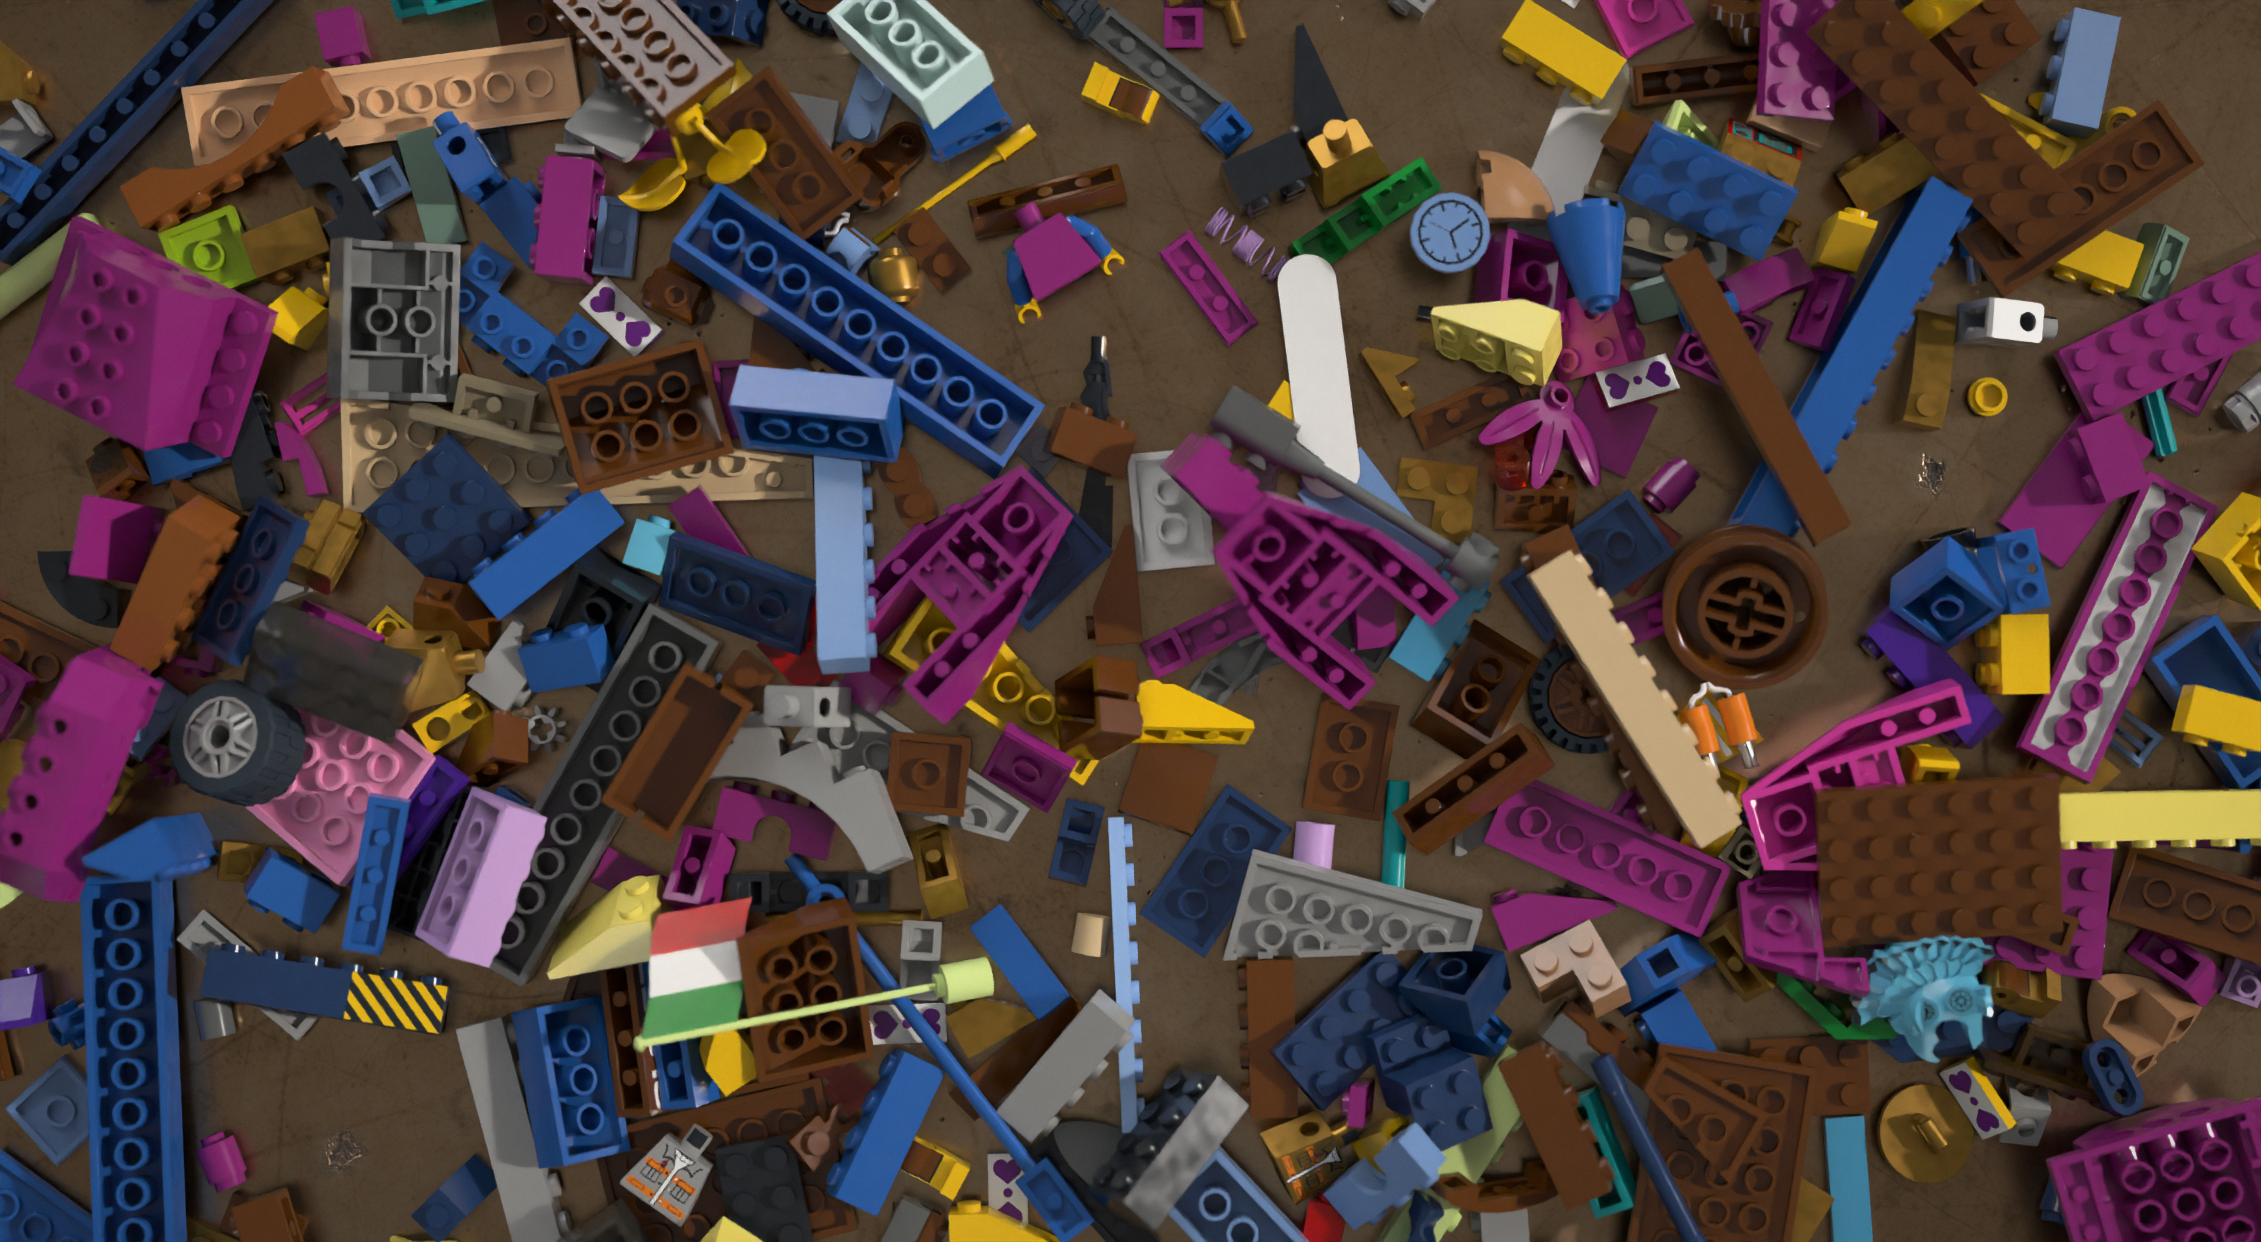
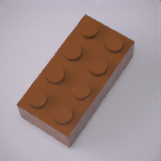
M198 494L167 517L109 649L152 672L163 662L170 663L179 649L184 651L192 641L191 635L194 631L191 628L195 618L201 617L209 600V597L206 596L210 585L214 586L218 582L225 565L221 564V560L225 552L229 553L233 549L239 538L240 533L235 531L241 518L240 516Z

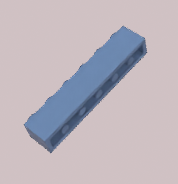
M814 455L818 662L822 674L870 671V657H877L876 634L869 633V620H876L875 597L868 596V583H875L874 560H867V547L874 546L873 524L866 523V511L873 510L872 488L865 487V475L872 474L871 460Z

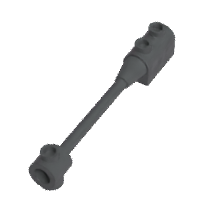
M1235 385L1229 391L1208 426L1215 430L1211 438H1216L1226 448L1231 450L1236 443L1248 450L1249 452L1245 459L1255 466L1266 470L1267 466L1271 464L1274 467L1279 466L1314 480L1317 478L1450 559L1445 568V571L1451 574L1448 582L1464 593L1468 594L1471 587L1480 591L1499 561L1500 557L1496 555L1500 548L1483 536L1473 532L1469 539L1465 537L1460 545L1457 546L1327 467L1322 459L1294 439L1301 425Z

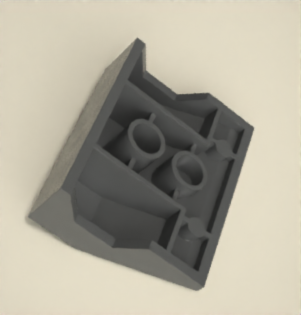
M345 237L330 239L327 398L429 402L455 401L458 373L461 245L375 241Z

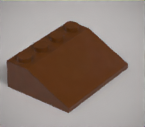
M701 339L548 379L546 382L555 419L580 495L734 453Z
M845 897L803 906L735 938L748 1019L866 996L855 915ZM867 1004L749 1027L759 1084L875 1057Z

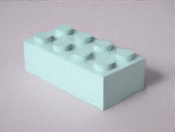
M843 0L827 13L840 42L933 130L994 81L983 52L926 0Z

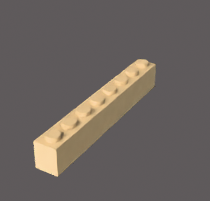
M1571 550L1565 551L1528 574L1526 578L1695 847L1702 849L1742 824L1736 815L1741 812V808L1729 791L1724 794L1715 781L1720 778V775L1708 757L1702 760L1694 746L1699 741L1687 723L1680 725L1673 712L1678 708L1666 689L1659 692L1651 678L1656 676V673L1648 659L1644 655L1638 658L1630 644L1635 641L1632 633L1623 621L1617 624L1609 610L1614 606L1603 588L1600 587L1596 590L1587 577L1592 574V570L1580 553L1574 556Z

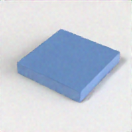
M67 1054L60 1057L4 1108L56 1166L65 1162L89 1140L87 1076Z

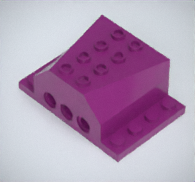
M82 216L72 217L30 355L13 385L143 450L191 442L221 458L231 457L278 312Z
M2261 1095L2240 1102L2221 1097L2165 1105L2098 1125L2072 1142L2075 1151L2046 1159L2070 1242H2261Z

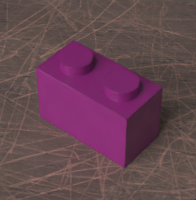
M2122 412L2105 416L2066 432L2069 438L2066 441L2068 453L2075 463L2078 462L2083 477L2080 479L2082 489L2089 499H2093L2094 504L2107 503L2150 486Z
M685 825L663 895L665 902L674 911L713 905L720 902L736 848L722 831Z

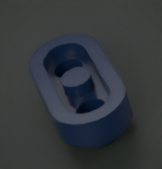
M2101 1039L2088 1044L2082 1054V1063L2103 1108L2115 1117H2125L2137 1113L2143 1105L2144 1093L2122 1047L2111 1039ZM2097 1055L2103 1058V1067L2098 1064ZM2115 1091L2121 1095L2122 1101L2120 1104L2115 1099Z

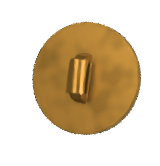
M1919 1084L1898 1091L1887 1101L1879 1116L1877 1138L1885 1161L1900 1176L1918 1183H1938L1951 1178L1965 1165L1972 1151L1974 1130L1973 1124L1951 1092L1939 1086Z

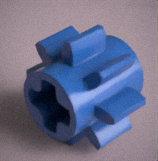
M72 998L51 1011L55 1018L48 1021V1029L52 1038L59 1046L64 1047L70 1043L75 1051L86 1045L84 1003L77 1006L76 1001Z

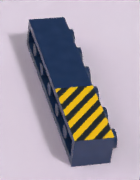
M221 943L220 950L209 948L199 994L203 998L423 1034L442 1035L450 989L442 986L443 979L419 975L418 982L403 980L402 972L380 969L379 976L363 973L364 966L340 962L339 969L323 967L325 960L301 956L298 963L284 960L285 953L263 949L260 952V956L244 954L245 947L228 943Z

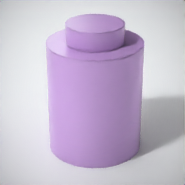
M1296 821L1293 860L1331 869L1335 825Z

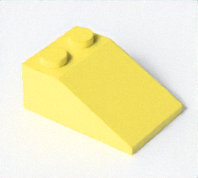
M661 875L635 876L628 881L621 882L563 925L547 972L549 980L649 961L652 932L658 914L674 912L663 899L665 886Z

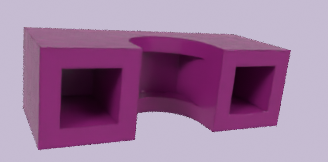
M734 781L733 787H722L712 830L722 831L726 837L751 842L754 841L760 821L766 816H777L782 818L791 830L788 852L825 861L830 859L838 824L811 800L809 805L794 802L795 795L777 790H772L771 796L756 793V785L741 781Z

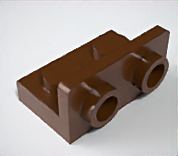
M1512 468L1506 470V472H1496L1495 530L1550 532L1568 524L1570 530L1574 528L1577 487L1573 475L1561 470H1553L1544 485L1539 489H1535L1531 485L1530 479L1526 485V470Z

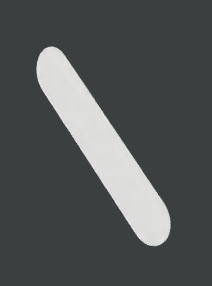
M1627 62L1624 63L1598 106L1592 103L1589 106L1583 105L1569 95L1570 89L1565 87L1531 169L1547 188L1556 216L1565 212L1564 205L1582 200L1584 196L1585 184L1588 185L1604 147L1600 140L1616 118L1629 86V66ZM1509 222L1507 228L1552 242L1547 226L1525 227V222Z
M1309 254L1299 255L1286 262L1278 276V291L1294 420L1301 425L1296 434L1297 441L1325 462L1324 465L1356 484L1360 475V464L1336 274L1332 266L1323 258ZM1302 475L1304 484L1315 495L1324 498L1343 496V494L1317 478L1314 480Z

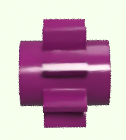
M155 743L154 748L157 753L153 757L145 758V762L150 763L153 769L149 778H164L163 784L165 788L173 787L175 777L179 782L185 784L178 778L176 770L172 766L166 765L167 758H171L169 749L163 743Z

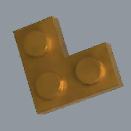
M1400 457L1395 494L1397 497L1434 501L1430 529L1452 543L1460 544L1465 537L1470 538L1479 467Z

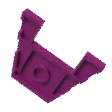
M1779 870L1738 884L1736 895L1744 962L1860 998H1867L1870 986L1866 958L1824 957L1816 889H1818L1817 871Z

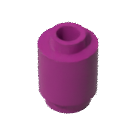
M1677 456L1673 461L1667 460L1642 487L1643 492L1646 494L1643 497V501L1657 514H1661L1663 511L1671 514L1696 488L1695 482L1700 478V475L1691 464L1680 456Z
M220 1131L200 1140L203 1147L195 1151L208 1184L214 1185L217 1193L247 1180L244 1174L247 1168L234 1135L225 1137L223 1131Z

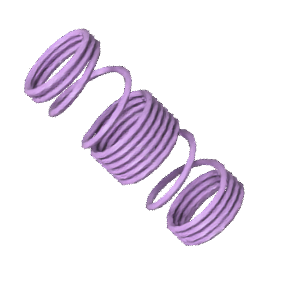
M1221 207L1206 226L1205 232L1214 236L1229 221L1221 238V244L1224 245L1243 231L1232 253L1237 255V257L1239 256L1244 262L1248 260V265L1252 266L1270 252L1261 274L1262 276L1268 275L1267 280L1270 283L1273 282L1279 275L1282 267L1289 261V258L1283 255L1276 265L1264 274L1274 253L1275 246L1270 247L1251 263L1255 251L1262 244L1264 238L1257 235L1253 229H1250L1244 237L1248 228L1245 225L1227 241L1223 242L1233 222L1234 215H1230L1224 220L1229 211Z

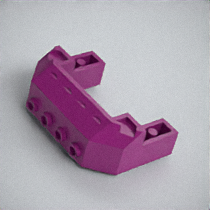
M111 643L81 654L68 662L60 684L49 702L44 701L37 713L35 723L39 724L38 731L34 739L30 738L22 751L21 761L25 762L20 776L16 775L11 781L6 794V798L11 800L6 813L2 812L0 814V883L42 900L72 903L79 901L92 868L85 866L82 858L91 852L137 732L147 727L164 682L150 677L151 671L109 649Z

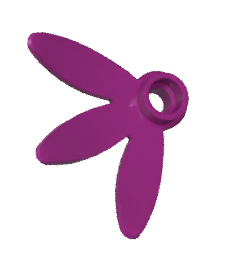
M1547 382L1545 387L1540 388L1537 399L1526 401L1507 409L1492 420L1479 435V441L1483 445H1492L1514 438L1540 422L1530 463V483L1533 488H1541L1553 472L1561 452L1563 432L1587 482L1594 487L1599 486L1601 483V464L1595 442L1584 423L1573 412L1575 407L1573 393L1561 382Z

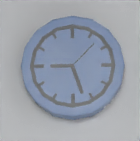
M1457 193L1438 194L1425 201L1415 213L1410 227L1411 246L1418 259L1431 269L1445 274L1462 272L1475 265L1486 251L1490 238L1489 220L1482 207L1470 197Z

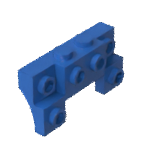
M482 241L460 269L459 322L475 334L471 341L488 354H491L495 349L506 357L502 363L506 368L520 378L524 373H527L545 387L548 379L588 369L609 336L577 312H575L559 335L556 336L499 293L500 288L516 266Z

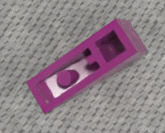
M1515 888L1494 895L1495 902L1487 905L1503 948L1507 952L1618 909L1616 902L1611 899L1528 891L1517 893Z

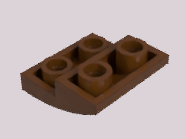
M1140 743L1118 812L1192 837L1218 756L1179 743Z

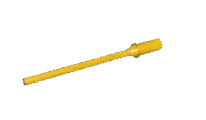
M1027 123L997 146L995 144L993 150L984 160L872 239L877 246L894 234L892 231L920 208L929 209L990 164L1001 160L1006 161L1008 156L1037 136L1032 127Z

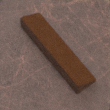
M1068 989L1067 991L1071 995L1068 1001L1044 1020L1039 1021L1037 1019L1023 1027L969 1074V1077L992 1106L1020 1083L1082 1010L1083 1006ZM957 1086L950 1090L949 1095L974 1121L980 1118L979 1114Z

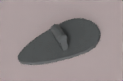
M1071 1121L1056 1125L1052 1136L1060 1155L1068 1167L1089 1187L1093 1182L1095 1172L1110 1160L1117 1151L1118 1142L1127 1133H1122L1120 1128L1098 1122Z

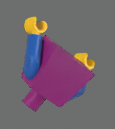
M1035 202L1024 206L1014 213L1025 233L1012 241L1014 248L1007 254L1006 282L1015 303L1014 308L1020 323H1025L1022 317L1025 310L1033 309L1037 318H1039L1041 311L1037 302L1097 266L1106 274L1111 275L1112 273L1107 268V264L1111 259L1116 258L1119 263L1124 264V258L1111 247L1096 226L1074 215L1064 217L1061 213L1045 221Z

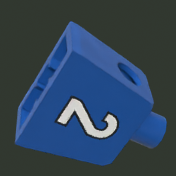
M453 111L444 112L433 120L432 124L440 137L435 139L432 144L462 194L479 206L509 182L506 174L479 133L467 122L460 123Z

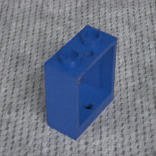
M2034 528L1976 538L1979 561L2005 603V611L1999 615L2014 614L2051 606ZM2030 564L2036 567V571L2033 574L2028 571Z

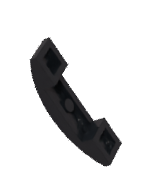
M791 871L730 873V901L753 897L748 913L795 911L806 906L808 892ZM811 871L821 884H833L843 891L853 912L888 911V871L880 874L867 871ZM823 896L820 902L833 899L830 896Z

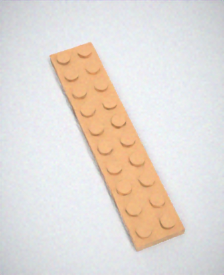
M572 37L322 69L330 73L351 112L340 119L341 124L337 128L326 132L330 140L337 136L343 147L395 141L398 134L434 126L432 124L433 120L447 111H453L460 123L467 122L472 128L479 130L571 118L582 105ZM302 72L182 87L181 92L194 166L215 162L229 155L245 143L263 123L274 104L280 86ZM319 132V133H317L316 135H314L313 137L309 138L308 140H310V139H312V138H314V137H316V136H318V135H320V134H322V133Z

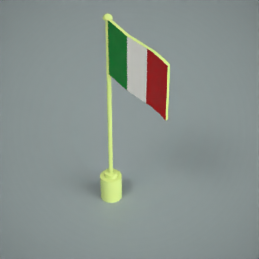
M753 897L658 914L650 943L649 1002L642 1038L641 1036L635 1038L634 1047L637 1051L643 1052V1047L934 991L936 998L942 997L945 1004L991 996L994 993L992 970L985 956L939 965L937 974L932 975V983L737 1021L743 985L735 938L745 934L748 909Z

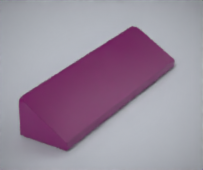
M701 484L668 506L687 535L751 557Z

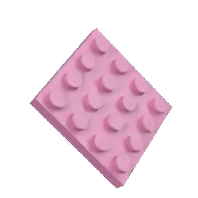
M321 667L292 706L299 712L302 724L305 725L306 730L305 742L307 743V748L304 753V763L301 770L299 769L292 785H289L279 797H275L270 802L262 805L256 804L253 807L245 808L337 885L346 887L355 875L370 793L408 799L436 758L434 754L329 669Z

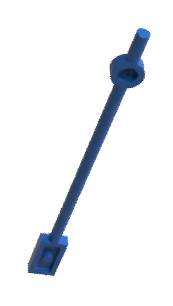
M794 853L784 861L808 892L806 905L819 903L823 896H830L832 899L845 897L839 887L833 884H821L798 854ZM857 931L861 962L884 992L902 989ZM903 996L890 999L1024 1174L1015 1180V1183L1060 1242L1070 1241L1093 1223L1095 1218L1049 1158L1046 1156L1036 1164L909 997Z

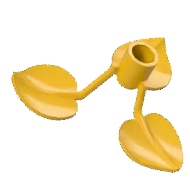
M738 58L734 62L738 74L712 92L703 106L696 104L674 121L680 133L692 135L700 131L720 150L709 160L706 168L708 177L717 184L731 183L745 175L752 168L753 164L761 160L766 151L764 139L754 130H739L724 145L703 125L704 121L710 122L705 115L709 110L754 77ZM678 135L674 138L671 137L677 159L664 158L647 169L630 189L618 195L624 204L638 211L650 212L666 207L680 195L686 185V181L681 175L686 172L687 165Z

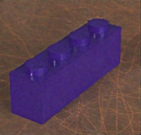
M1890 604L1857 632L1864 640L1861 643L1862 648L1874 660L1877 661L1880 658L1890 669L1887 672L1888 677L1901 690L1907 688L1911 691L1948 678L1960 684L1972 723L1940 733L1942 738L1951 747L1956 748L1959 746L1961 749L1971 750L2006 719L1944 648L1890 609Z

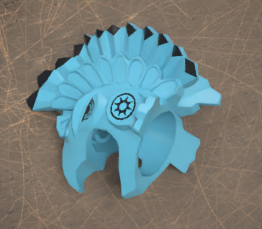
M1939 936L1934 939L1923 938L1916 942L1887 943L1884 950L1874 949L1873 957L1867 961L1870 992L1867 998L1850 996L1849 1000L1856 1008L1851 1021L1855 1025L1861 1026L1876 1017L1885 1018L1889 1016L1888 1021L1892 1029L1901 1035L1904 1034L1907 1043L1915 1054L1926 1061L1938 1063L1940 1060L1933 1054L1934 1045L1939 1042L1935 1033L1936 1027L1942 1021L1957 1020L1960 1021L1973 1050H1975L1983 1041L1982 1014L1985 1016L1993 1015V1002L1990 986L1978 984L1977 978L1974 976L1981 971L1982 962L1995 956L1991 946L1984 945L1980 937L1962 939L1958 936L1950 938Z

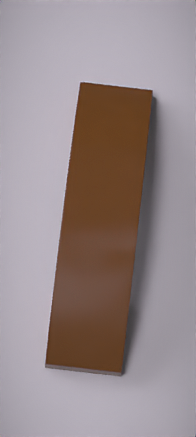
M1543 1160L1525 1162L1524 1177L1474 1184L1460 1172L1439 1174V1179L1429 1187L1452 1205L1481 1213H1504L1522 1210L1559 1195Z

